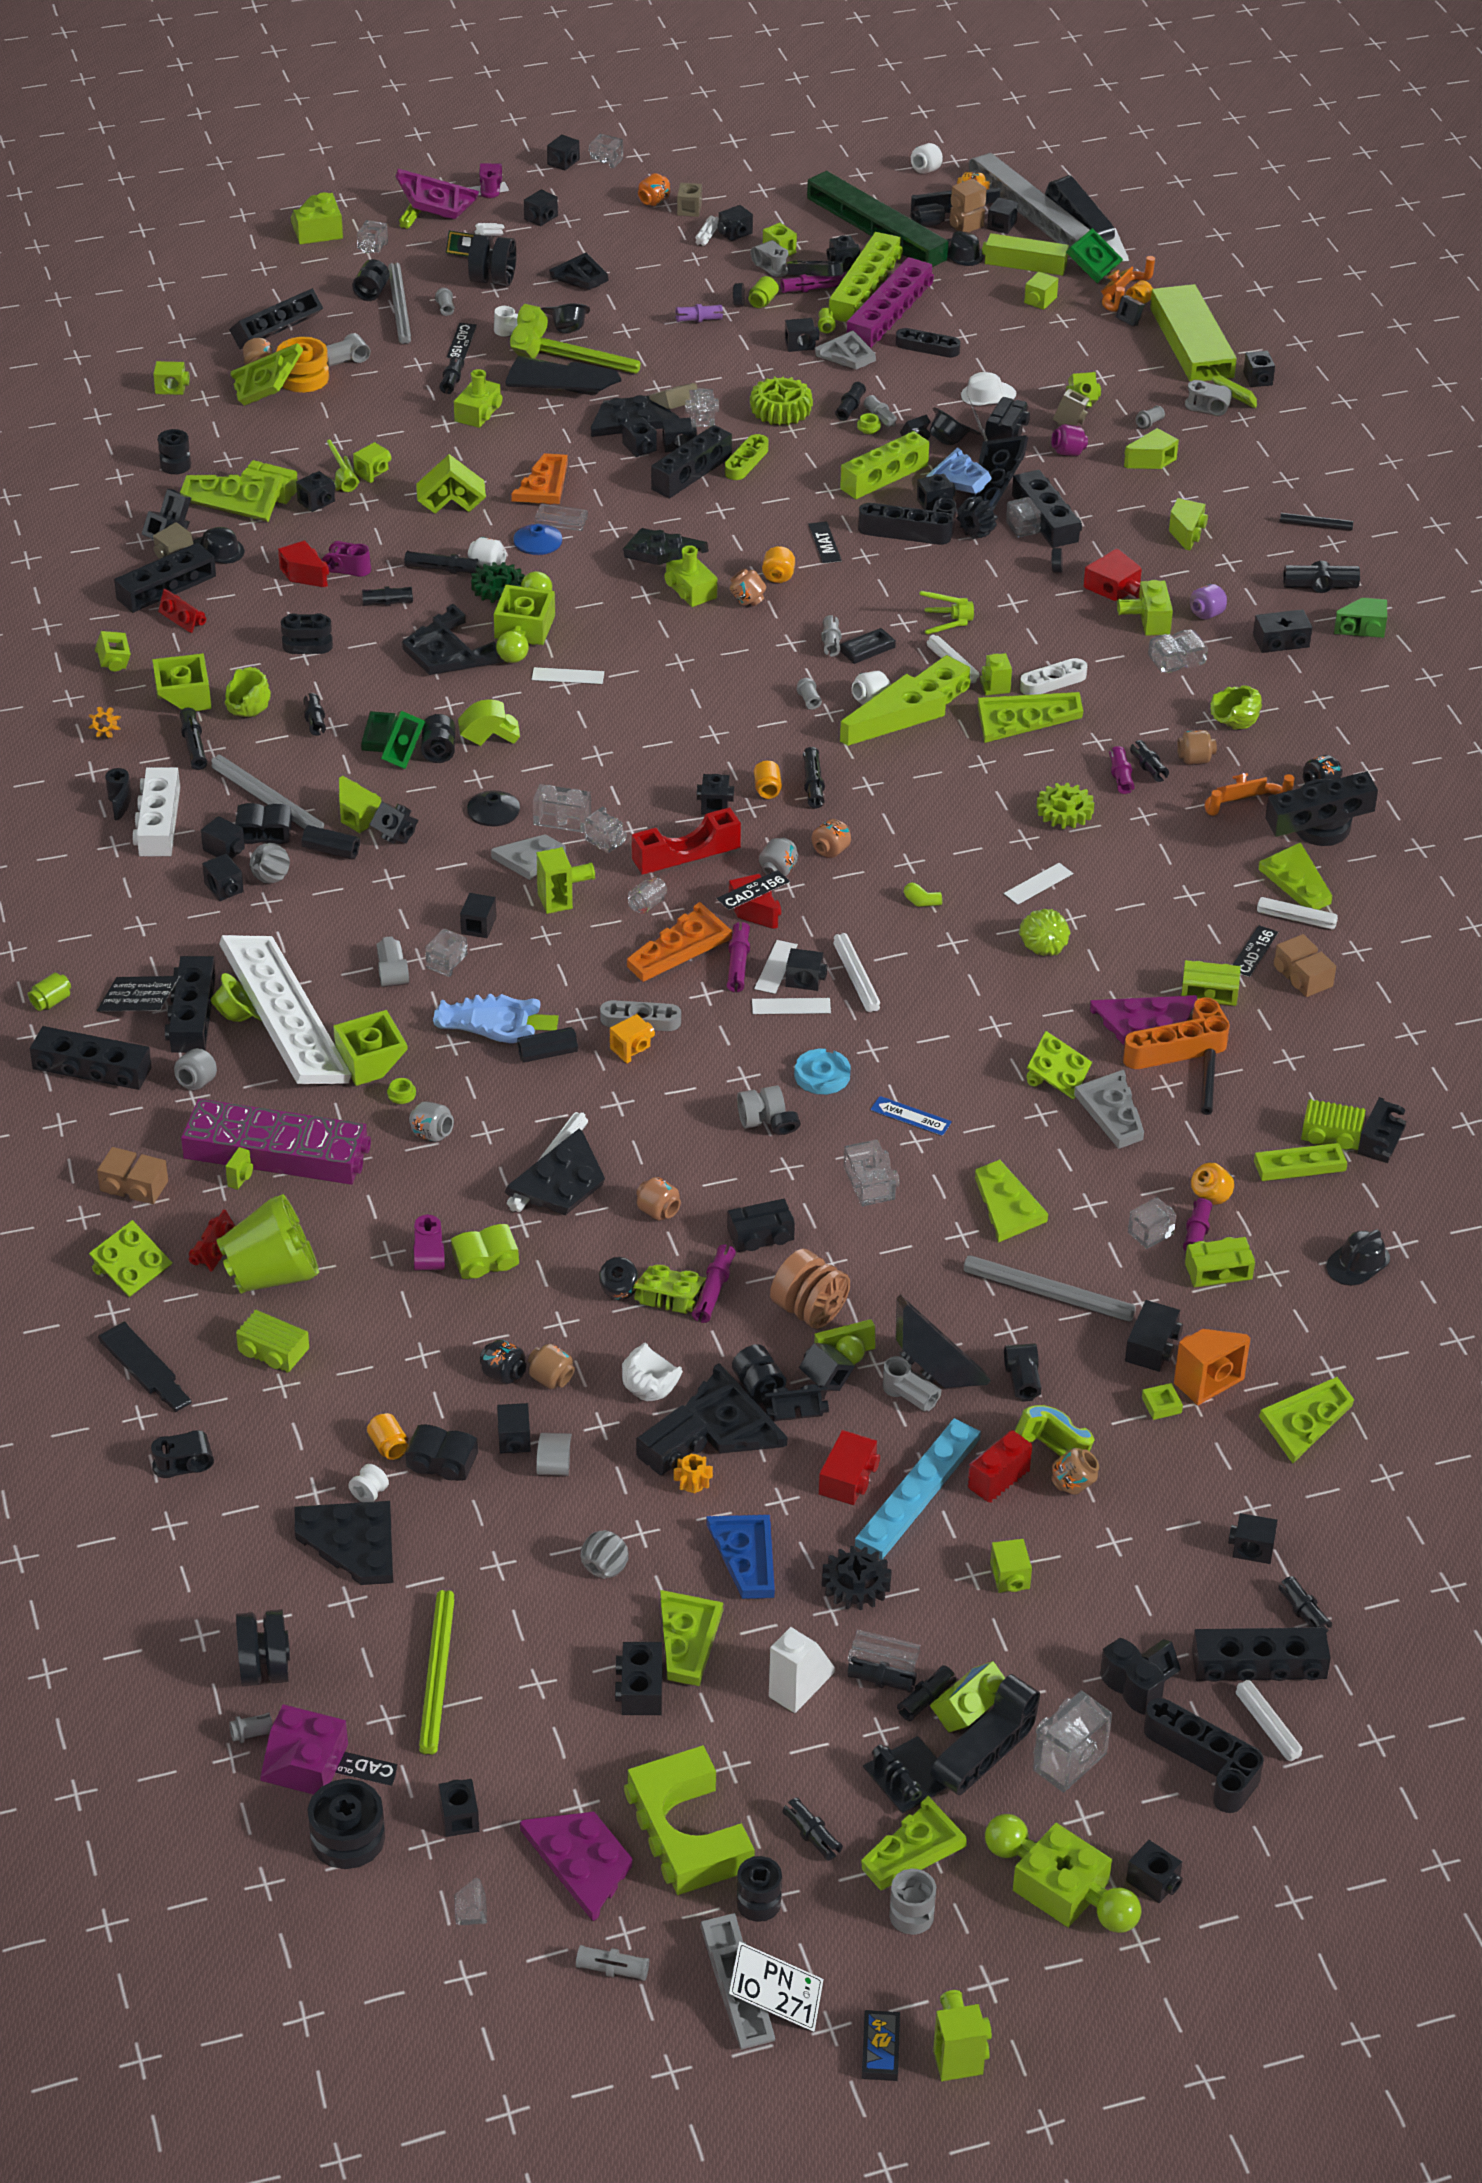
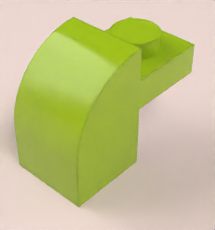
M497 700L478 701L469 706L458 718L460 735L479 746L492 733L513 744L520 738L518 721L512 715L505 714L504 703Z

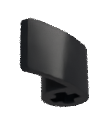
M114 768L106 773L105 779L108 799L113 805L114 820H120L129 807L132 795L128 771L123 768Z

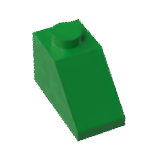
M404 711L397 712L381 759L406 769L425 721Z

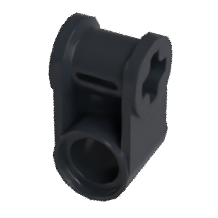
M200 1430L173 1436H162L154 1440L151 1445V1453L155 1457L152 1463V1470L155 1475L161 1478L203 1472L211 1468L214 1463L207 1434ZM163 1445H165V1454L162 1450ZM166 1461L169 1463V1469H167Z

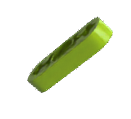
M761 434L749 436L725 462V476L731 480L743 479L768 453V438Z

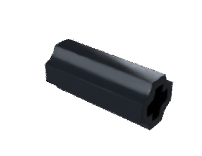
M307 825L304 829L301 840L302 847L354 860L358 855L360 838L357 836Z
M572 1027L517 1038L518 1053L523 1063L578 1052L577 1036Z

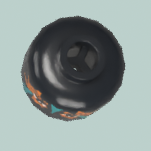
M1330 755L1312 758L1304 765L1303 781L1307 783L1314 779L1334 780L1341 778L1342 766L1338 760Z
M613 1257L601 1266L599 1281L602 1290L607 1296L612 1299L623 1300L631 1297L636 1292L634 1285L639 1280V1275L634 1263L629 1259Z
M501 1339L487 1344L480 1355L483 1373L503 1384H510L521 1378L527 1368L524 1351Z

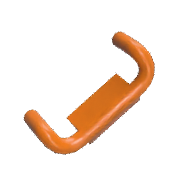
M1146 257L1145 272L1133 271L1132 266L1121 273L1117 269L1107 276L1108 279L1111 278L1112 280L1101 291L1104 295L1102 305L1105 309L1111 312L1118 311L1122 296L1125 293L1124 287L1130 281H1148L1152 278L1155 257Z
M1248 773L1232 776L1233 779H1236V784L1213 790L1211 796L1205 801V810L1208 815L1216 816L1219 813L1221 803L1267 793L1279 794L1293 790L1294 776L1290 774L1285 775L1283 786L1266 783L1267 777L1247 781L1246 776H1248Z

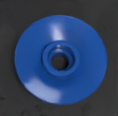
M546 524L524 526L514 535V545L516 548L531 555H544L554 552L562 544V534L560 531Z

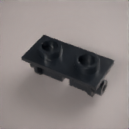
M811 1384L801 1387L800 1390L788 1391L787 1388L773 1389L770 1393H766L763 1405L770 1406L766 1407V1414L774 1422L792 1420L796 1418L794 1408L800 1407L801 1418L823 1416V1413L829 1412L828 1401L824 1400L827 1387L819 1388L818 1385Z

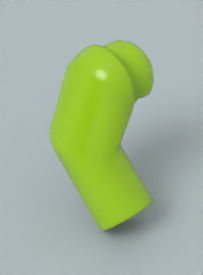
M908 883L904 888L905 897L917 907L942 905L941 892L927 893L916 883Z

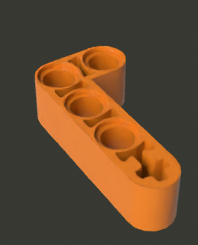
M1208 997L1197 999L1194 1003L1192 1020L1129 1033L1125 1038L1123 1062L1131 1069H1143L1202 1057L1206 1049H1214L1216 1054L1221 1053L1227 1047L1229 1021L1216 1000Z

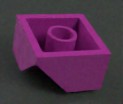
M283 1704L270 1730L260 1776L261 1781L314 1795L320 1787L332 1781L348 1746L346 1720Z

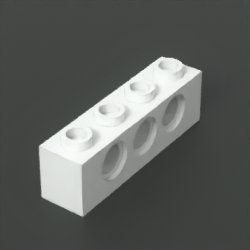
M146 768L145 778L140 779V792L143 795H138V811L140 812L135 814V825L138 829H133V845H138L139 856H172L180 795L178 768Z

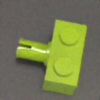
M473 370L471 372L472 382L454 400V421L480 428L486 420L490 419L492 413L501 406L503 397L500 394V384L486 381V372L484 370Z
M685 546L682 548V559L666 563L665 581L668 586L672 587L679 594L681 599H684L691 607L717 598L718 578L697 558L698 549L695 546Z
M1140 581L1139 599H1118V615L1140 614L1145 636L1170 635L1173 609L1165 581Z
M563 847L536 852L537 891L546 914L573 909L572 883L595 880V870L592 862L571 867Z
M950 1990L940 1996L943 2010L936 2011L933 2053L941 2082L983 2075L984 2062L990 2057L987 2040L992 2038L989 2019L988 2017L982 2018L979 2004L964 2006L962 1993L958 1990Z

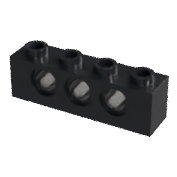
M311 288L238 321L229 331L241 350L248 340L253 338L266 339L314 317L324 308L314 289Z
M713 425L651 465V490L670 499L727 461L732 455V433Z
M1040 470L1013 475V498L1050 546L1056 548L1079 542L1080 532L1082 531L1081 520L1079 517H1076L1070 506L1061 498L1060 493L1050 484L1049 479Z
M195 543L114 579L116 599L132 613L161 601L163 589L175 595L216 577L214 556L199 543Z
M1366 771L1271 795L1267 799L1265 819L1273 834L1277 837L1375 812L1378 789L1370 774Z
M180 956L179 967H174L173 976H179L175 983L176 986L171 990V1003L173 1005H168V1022L170 1024H165V1041H170L171 1052L187 1053L196 1048L206 1051L212 1009L211 998L214 995L216 981L214 956Z
M46 1026L41 1027L29 1048L32 1068L35 1070L140 1090L152 1068L148 1046Z
M1325 1627L1194 1630L1192 1656L1196 1681H1283L1296 1679L1313 1681L1327 1679L1331 1657Z

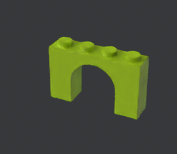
M704 1745L628 1769V1784L624 1785L627 1801L630 1805L635 1804L638 1810L636 1811L638 1824L642 1831L647 1830L650 1836L648 1841L654 1857H660L664 1880L667 1884L672 1883L677 1895L737 1876L739 1866L746 1859L755 1856V1849L742 1823L710 1834L695 1836L679 1832L665 1818L667 1813L677 1804L716 1791V1770Z

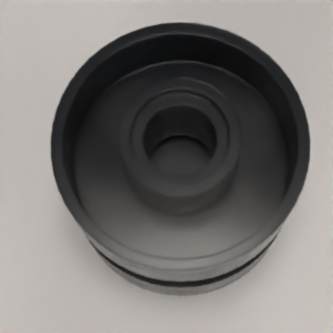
M475 234L468 255L470 281L487 283L491 276L493 284L510 286L516 268L517 247L515 239L498 237L494 244L492 236Z

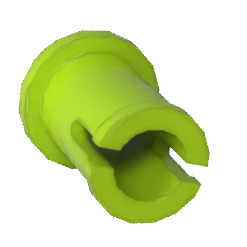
M822 308L818 313V328L823 333H830L836 327L832 310L829 311V308Z

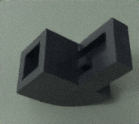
M167 489L161 511H148L142 535L153 539V535L176 522L187 529L190 521L185 518L191 497L173 489Z

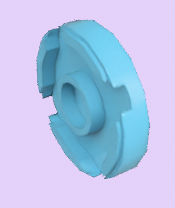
M820 1048L809 1050L797 1059L794 1078L797 1084L804 1090L814 1094L827 1095L836 1093L846 1087L850 1081L851 1066L848 1059L839 1052L833 1051V1053L826 1052V1049Z

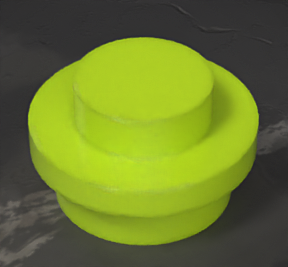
M866 413L860 416L857 428L865 434H873L880 430L881 422L877 415Z
M397 1078L390 1083L387 1095L389 1100L394 1103L406 1104L415 1098L416 1088L409 1079Z

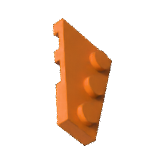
M544 453L533 466L529 477H524L521 481L520 488L515 489L511 493L512 501L544 503L547 505L560 504L568 455Z

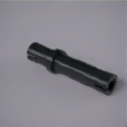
M407 551L404 557L406 567L445 570L451 574H456L457 572L472 574L476 573V568H479L477 558H463L457 554L446 556Z
M187 707L179 713L182 722L181 733L186 739L191 767L195 770H201L207 766V759L201 739L202 728L199 722H197L196 711L193 708Z
M808 747L803 752L806 777L804 789L808 794V805L816 809L822 807V803L825 802L823 795L825 783L821 777L819 750L815 747Z

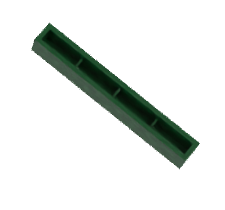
M828 171L808 179L807 199L870 236H873L875 232L900 237V246L903 248L902 255L907 258L910 257L930 263L932 267L947 261L948 240Z

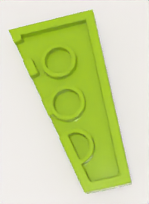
M260 474L250 477H239V475H229V477L186 475L180 493L191 497L190 503L269 522L284 477L282 474H273V476H262Z
M1080 692L978 698L977 704L984 743L1083 717Z

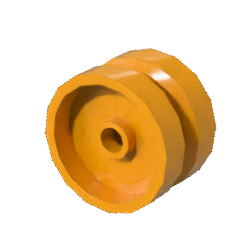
M295 337L283 341L277 347L276 352L296 343L303 348L302 354L285 380L283 387L293 392L305 393L325 386L329 380L326 345L312 337Z

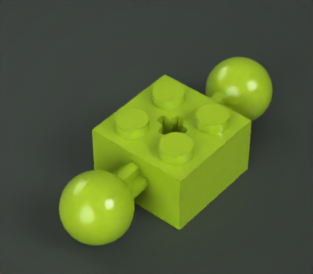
M535 571L527 574L521 582V587L506 585L494 612V638L498 639L496 644L497 653L502 660L508 663H517L523 660L528 653V643L544 645L554 620L555 591H552L553 587L550 578L542 572Z
M1001 1814L994 1817L988 1823L985 1830V1842L989 1850L1001 1858H1013L1016 1856L1022 1858L1015 1866L1013 1891L1068 1928L1090 1904L1097 1908V1916L1100 1923L1109 1931L1124 1933L1137 1925L1141 1917V1904L1137 1896L1125 1888L1105 1889L1109 1884L1112 1864L1110 1857L1058 1823H1055L1037 1843L1029 1839L1025 1823L1015 1815Z

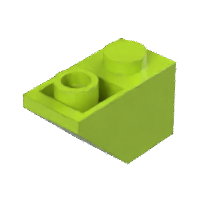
M1156 428L1126 446L1124 467L1162 469L1177 460L1179 440Z
M1177 498L1171 510L1169 532L1185 550L1190 551L1194 542H1198L1200 539L1201 528L1205 529L1208 520V515L1205 514L1206 504Z
M341 776L339 778L341 823L358 833H362L371 826L370 823L381 803V797L345 776Z

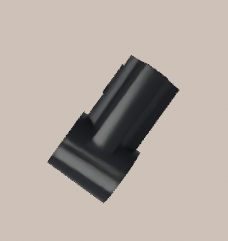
M1036 1343L1005 1345L1004 1364L1006 1372L1011 1375L1014 1395L1020 1398L1022 1402L1033 1401L1034 1398L1041 1395Z

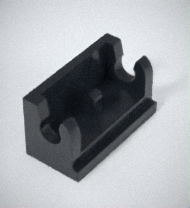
M1379 1097L1361 1132L1358 1154L1388 1163L1407 1122L1401 1118L1394 1117L1391 1113L1404 1115L1406 1110Z

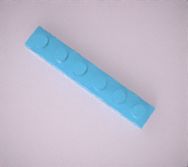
M954 1418L855 1538V1547L861 1550L867 1547L869 1554L877 1551L879 1552V1559L883 1560L978 1443L981 1431Z

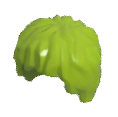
M257 668L237 669L233 679L226 688L225 705L227 710L233 715L240 717H255L268 707L271 694L266 675Z
M1250 686L1226 687L1224 691L1213 694L1210 703L1211 715L1218 722L1226 724L1233 729H1246L1257 721L1262 708V697L1258 690Z
M1053 909L1032 911L1030 915H1027L1022 920L1019 929V935L1025 947L1032 950L1035 954L1042 956H1052L1061 953L1063 947L1068 944L1069 935L1071 934L1066 920L1059 912Z

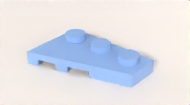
M958 447L926 476L945 474L949 481L953 482L956 490L974 494L983 490L984 486L992 479L985 468L977 462L974 463Z

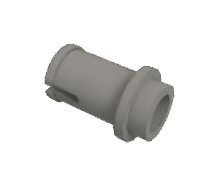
M440 288L435 294V300L439 303L440 312L445 316L453 314V309H455L452 302L453 294L447 288Z
M1158 405L1147 411L1142 410L1136 416V424L1140 428L1147 429L1152 426V423L1162 420L1165 417V411L1161 406L1158 407Z
M810 678L801 679L797 684V693L803 697L808 709L818 708L822 700L816 691V683Z
M269 1712L244 1719L237 1716L234 1721L229 1722L232 1740H239L240 1743H244L247 1738L270 1734L273 1726Z

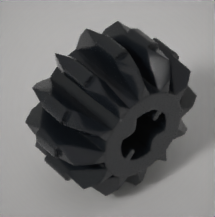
M981 496L968 498L957 509L959 515L956 519L961 523L959 528H964L965 535L970 534L973 539L988 536L997 526L995 521L998 516L993 513L995 507L991 508L989 500L984 501Z

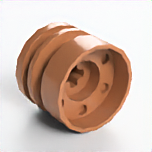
M803 1248L790 1255L779 1268L771 1285L770 1298L773 1303L787 1312L795 1313L799 1320L805 1321L810 1327L819 1329L833 1320L841 1310L850 1290V1279L846 1273L837 1270L833 1265L826 1264L824 1259Z

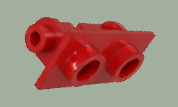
M163 589L159 613L190 633H193L194 626L205 624L207 619L204 612L198 611L180 599L179 596Z
M226 1209L222 1210L219 1217L212 1218L208 1222V1226L201 1236L203 1241H198L194 1248L189 1251V1262L191 1264L199 1265L205 1263L209 1271L212 1272L222 1258L223 1254L219 1249L216 1239L224 1236L235 1227Z

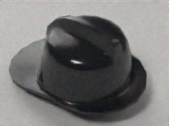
M956 231L953 233L952 238L946 239L948 240L947 257L952 261L964 266H973L982 262L984 255H982L979 240L974 234Z
M577 303L541 308L545 314L553 316L556 329L563 334H569L582 328L586 314L591 311L587 305Z
M935 407L932 408L936 414L929 432L941 443L954 445L968 432L982 435L980 432L959 423L944 411Z
M225 527L208 529L203 533L202 537L193 540V544L199 543L214 556L215 562L234 563L239 561L245 553L243 545L237 541L236 534L231 529Z
M1378 1229L1372 1232L1366 1230L1353 1232L1347 1238L1345 1244L1327 1260L1326 1269L1328 1275L1340 1284L1352 1286L1368 1281L1384 1269L1390 1262V1255L1381 1238V1232Z

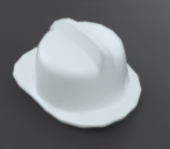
M979 372L970 377L968 386L963 389L961 397L967 404H970L971 401L972 405L981 406L997 404L1002 397L1014 400L1016 391L1012 386L1002 383L1000 377L996 374Z

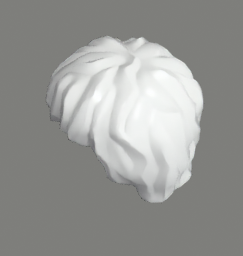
M646 1342L635 1348L622 1363V1379L625 1388L644 1401H655L666 1397L677 1384L683 1372L680 1366L678 1368L673 1366L651 1350Z

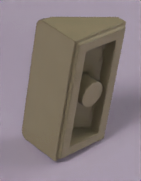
M695 383L680 385L649 396L650 400L667 409L677 408L700 400Z

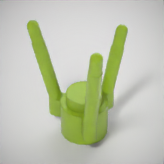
M328 439L327 444L341 467L335 473V490L339 491L342 489L345 492H351L358 486L360 481L356 477L348 457L344 456L343 461L332 441Z
M925 591L919 592L921 596L956 603L952 604L951 607L925 608V612L951 613V618L957 620L927 629L925 634L936 633L957 626H967L968 621H973L974 605L972 601H968V598H956Z

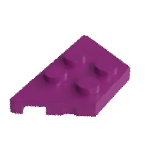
M397 169L395 175L413 208L438 214L442 217L456 219L476 201L479 191L402 169Z
M1197 995L1090 1000V1011L1093 1014L1098 1013L1104 1019L1103 1025L1109 1031L1115 1033L1116 1038L1125 1045V1038L1131 1032L1189 1021Z
M595 1812L525 1819L520 1822V1831L589 1918L595 1921L599 1917L600 1909L607 1898H612L618 1889L619 1881L624 1879L632 1868V1857Z

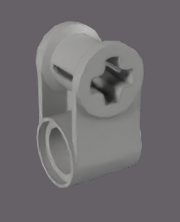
M773 240L751 248V258L756 266L761 267L774 277H783L788 274L786 266L787 249L781 247Z
M1193 380L1188 383L1189 396L1185 400V406L1191 411L1221 416L1228 409L1232 392L1225 386Z

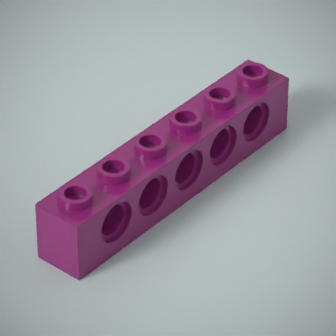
M908 257L847 321L846 333L854 331L870 348L877 341H880L885 332L890 330L892 325L902 317L903 313L908 308H911L916 299L920 298L923 292L932 285L934 280L932 264Z

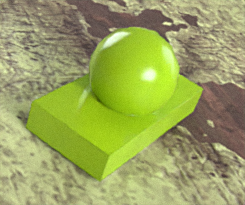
M872 1319L815 1333L814 1343L833 1345L855 1365L862 1360L865 1351L875 1349V1324Z

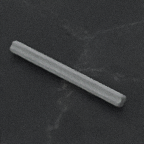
M397 262L395 264L390 263L388 265L398 339L401 344H409L411 342V333L401 267Z
M222 755L212 758L211 766L213 769L267 805L284 804L290 806L292 821L305 829L307 825L324 829L322 821Z
M972 1255L967 1256L964 1262V1271L969 1274L1128 1322L1132 1321L1135 1315L1136 1306L1131 1303Z

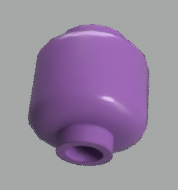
M1208 584L1194 590L1191 594L1190 607L1192 612L1200 619L1207 620L1223 613L1226 609V594L1216 584Z

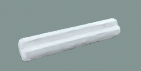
M478 223L475 225L477 230L474 232L481 235L501 236L504 234L502 229L505 227L503 224Z
M931 635L929 637L927 646L940 658L948 655L969 666L971 683L977 681L980 674L972 665L939 636Z
M1265 897L1260 898L1257 906V911L1262 914L1331 930L1335 929L1338 915L1335 913Z
M1250 1680L1239 1683L1236 1690L1237 1696L1286 1760L1293 1761L1298 1759L1302 1755V1746Z

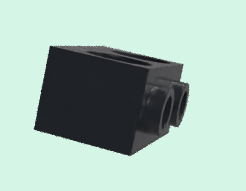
M623 1642L622 1655H616V1675H622V1682H615V1702H622V1715H662V1642Z

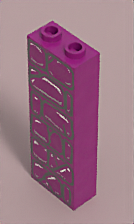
M199 1098L181 1137L184 1159L227 1165L237 1149L241 1147L250 1150L253 1170L351 1185L356 1174H360L362 1171L364 1153L368 1154L371 1147V1137L367 1136V1127L364 1123Z

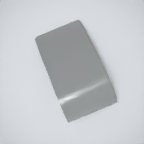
M540 1433L537 1449V1475L569 1476L572 1434Z

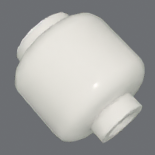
M932 143L916 147L911 154L912 167L921 174L937 170L942 164L943 156L941 150Z
M480 537L470 544L468 558H477V565L480 569H483V564L492 566V562H496L497 565L505 562L506 551H503V545L500 541Z
M881 671L860 673L852 684V694L860 704L864 705L889 687L891 683Z

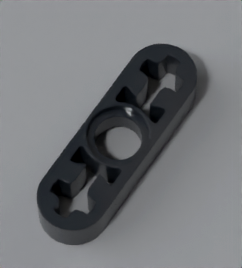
M794 260L787 262L789 275L837 276L843 274V262Z
M902 328L896 332V345L899 348L949 358L960 354L961 342L956 337L910 328Z

